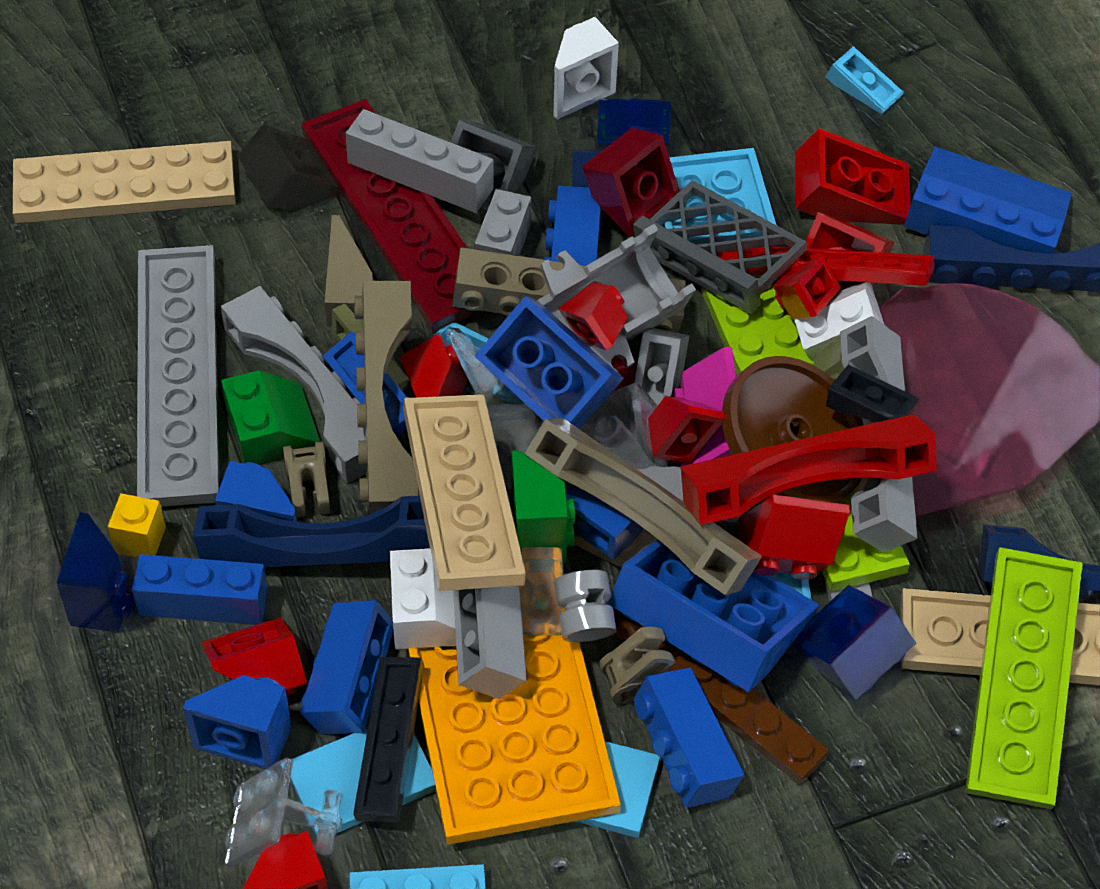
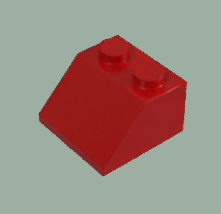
M772 495L738 519V540L762 556L754 569L756 574L772 575L778 572L792 573V577L795 579H813L817 577L819 572L833 564L850 514V505Z

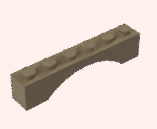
M363 281L362 295L354 296L355 319H362V331H355V354L363 355V367H356V390L364 391V403H357V427L365 428V440L358 441V465H366V478H359V502H367V515L389 506L401 496H418V484L413 458L403 448L392 430L385 411L382 391L387 366L398 346L410 333L412 318L410 281Z
M564 418L545 419L525 452L528 457L555 476L594 495L635 521L667 546L683 561L690 571L724 595L741 591L762 558L760 554L714 522L700 525L681 499Z

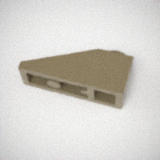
M332 215L325 291L327 326H332V309L344 303L354 313V296L362 295L363 281H373V274L339 215Z

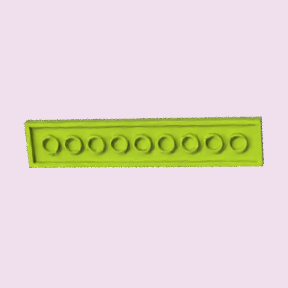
M751 275L756 279L761 277L760 275ZM778 278L760 295L761 305L751 314L701 286V293L724 346L732 347L737 375L753 362L772 356L792 357L814 365V361H811L803 349L795 319H791L787 310L783 309L776 299V291L773 286L778 281ZM862 480L849 495L837 502L838 504L850 505V514L833 564L822 571L831 592L908 573L910 563L902 546L883 553L853 534L851 498L858 491Z

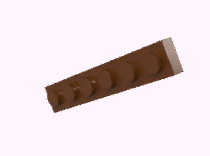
M621 612L615 616L617 630L615 635L622 641L627 640L638 629L644 627L636 621L627 619ZM663 642L656 649L669 651L673 655L675 663L666 672L691 667L715 717L799 786L827 759L829 754L828 748L756 690L752 689L747 692L741 687L730 684L725 677L706 665L695 662L690 655L671 643Z

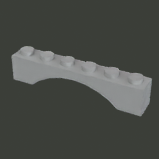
M258 286L222 305L224 329L245 355L261 358L281 366L296 376L312 392L321 406L325 418L323 437L326 458L346 484L365 475L366 465H358V441L365 440V428L357 427V403L360 402L356 397H350L346 392L344 382L336 372L331 373L328 370L323 356L317 347H310L306 343L299 325L295 321L289 322L284 316L283 308L277 298L274 296L269 297L262 287Z
M873 316L840 331L842 365L844 369L849 364L905 391L901 339L899 335ZM862 418L864 425L877 423L876 421ZM912 477L899 480L863 478L858 491L851 498L853 534L883 553L917 539Z

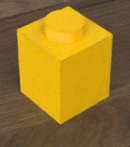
M120 493L107 527L114 553L139 558L140 554L156 555L166 529L160 501Z

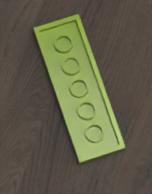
M998 548L994 565L965 793L1052 809L1055 806L1082 562Z

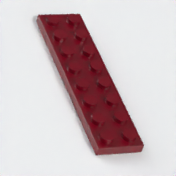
M363 99L303 122L302 133L398 280L411 282V300L432 332L481 312L480 310L471 311L465 308L452 307L460 248H467V246L433 196L348 163L346 132L363 109L375 113L368 101Z

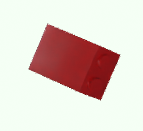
M820 128L795 151V209L815 217L820 212L845 222L905 224L911 206L908 163Z

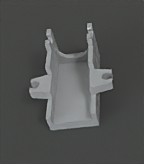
M655 224L644 229L643 233L636 238L632 236L621 242L618 248L588 264L585 269L565 250L557 255V260L563 264L562 270H553L550 267L549 259L541 263L540 266L549 293L537 301L545 306L570 330L571 328L558 308L593 281L608 286L613 285L622 295L625 301L622 307L628 315V319L613 346L605 351L586 343L612 368L611 360L614 358L621 359L625 364V369L633 366L634 359L628 341L683 310L696 291L691 283L678 293L653 254L650 246L658 232Z

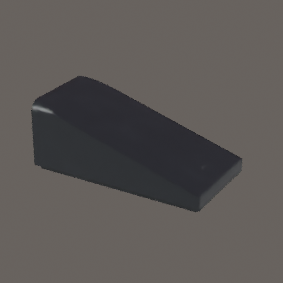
M848 364L829 387L826 407L840 413L881 422L908 416L919 403L920 398Z

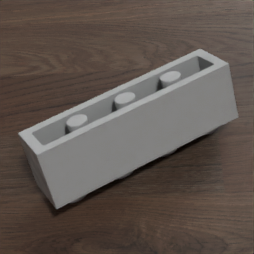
M365 109L362 110L346 132L348 163L474 213L479 211L493 190V159Z
M519 586L453 590L459 685L500 699L526 682Z

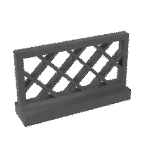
M693 180L650 219L642 215L633 224L635 238L643 233L644 229L653 224L658 228V232L650 246L658 262L750 314L761 305L760 295L808 249L807 241ZM693 195L706 201V205L684 208V204ZM728 213L734 216L733 221L712 223L711 215ZM707 216L708 224L686 227L685 218ZM681 219L682 223L681 228L666 229L661 226L665 221ZM756 228L763 232V236L741 239L740 230ZM736 231L737 240L714 242V234ZM710 235V243L695 245L688 241L687 238ZM785 244L791 247L786 253L770 255L769 246ZM765 247V256L743 258L742 249ZM738 250L739 259L724 261L716 256V253ZM764 266L768 268V271L759 279L745 273V269Z

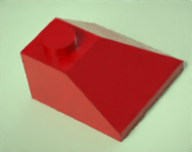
M820 212L817 213L806 239L807 248L890 253L894 242L887 238ZM837 280L841 287L839 291L859 283L856 281Z
M281 617L201 642L203 651L212 669L232 680L243 675L256 679L267 677L285 687L286 696L297 692L298 686L307 684L294 635Z

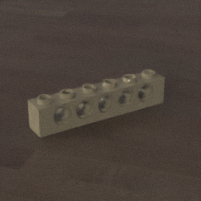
M460 248L452 307L465 308L471 311L480 310L501 313L509 316L525 296L538 300L549 293L540 268L541 263L546 260ZM550 261V267L553 270L559 271L563 269L562 262ZM669 278L678 293L681 289L685 288V280ZM684 309L652 328L679 333L684 317Z

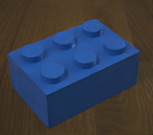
M527 296L521 300L474 356L542 420L564 418L578 429L586 423L624 379L545 306Z

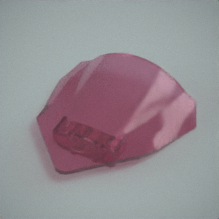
M951 283L925 288L903 287L879 307L884 325L899 335L901 339L905 392L920 398L919 403L909 415L915 414L936 433L937 471L912 476L915 516L1025 488L1053 465L1100 421V366L1084 353L1076 340L1061 325L1025 301L987 287Z

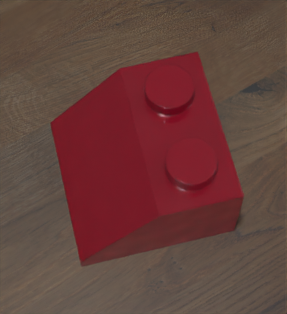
M631 128L582 166L592 198L631 237L635 236L633 224L642 215L650 219L680 192L663 135Z

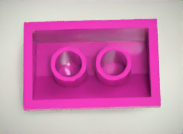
M723 347L683 371L680 388H674V397L700 402L722 411L725 393L736 377L732 347ZM722 424L690 464L732 455L725 439Z

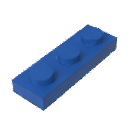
M351 331L326 352L323 357L360 403H364V391L356 390V367H363V355L355 354V333ZM385 372L382 384L384 406L392 430L397 437L407 428L403 405L404 398L408 397L391 376Z

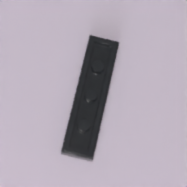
M380 657L353 816L357 821L400 822L425 665L421 657Z

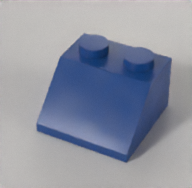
M243 675L186 700L183 706L194 749L274 772L292 729L285 687L267 677L256 679Z

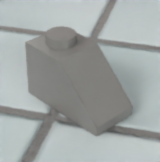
M655 328L643 332L630 408L653 413L665 396L674 397V388H678L682 372L684 371L690 335Z

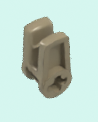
M323 441L315 442V446L292 449L291 446H283L288 482L290 481L292 504L296 509L297 518L306 515L305 500L307 496L303 484L307 481L313 482L315 485L313 497L314 503L317 504L318 512L320 514H330Z
M641 627L614 651L608 653L600 660L601 672L608 676L612 687L610 689V696L614 704L625 705L633 703V699L646 676L665 673L675 663L673 655L669 651L656 650L665 641L663 629Z

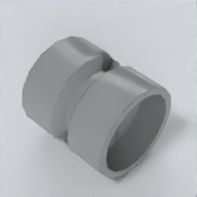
M584 570L565 574L554 580L557 604L565 609L559 615L563 641L588 642L607 638L617 632L613 607L606 604V601L611 598L607 572L602 570Z

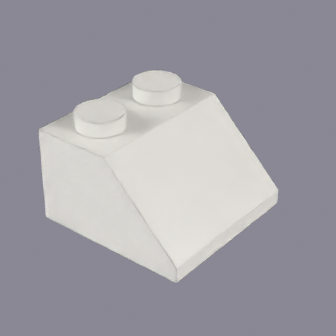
M596 17L565 30L555 63L553 115L557 120L616 93L619 43Z
M859 282L837 292L823 310L813 318L795 319L803 349L811 361H814L817 353L840 338V331L870 316L884 324L871 282Z
M431 550L390 551L395 649L456 646L453 590L438 591Z

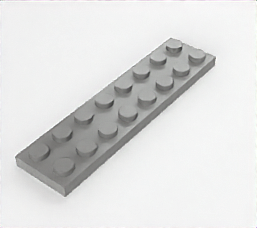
M213 245L138 250L137 497L158 500L161 507L215 503V498L220 488L214 248Z

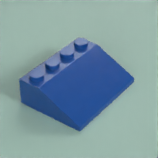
M934 147L914 194L904 227L927 235L929 225L965 226L980 236L1003 246L1021 251L1053 253L1065 221L1072 193Z
M658 539L623 564L611 593V598L607 603L619 610L627 619L636 621L644 627L663 629L665 634L664 642L673 644L690 655L695 662L706 665L725 677L730 684L741 687L747 692L751 691L768 675L820 606L775 577L756 574L754 570L741 591L724 595L690 571L683 561Z

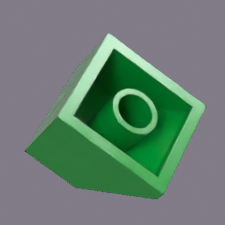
M261 370L221 380L226 409L243 463L252 462L260 465L284 458L283 446H291L292 449L313 447L315 442H320L301 383Z
M512 451L513 517L523 564L566 563L567 547L574 546V498L566 499L564 481L522 451Z

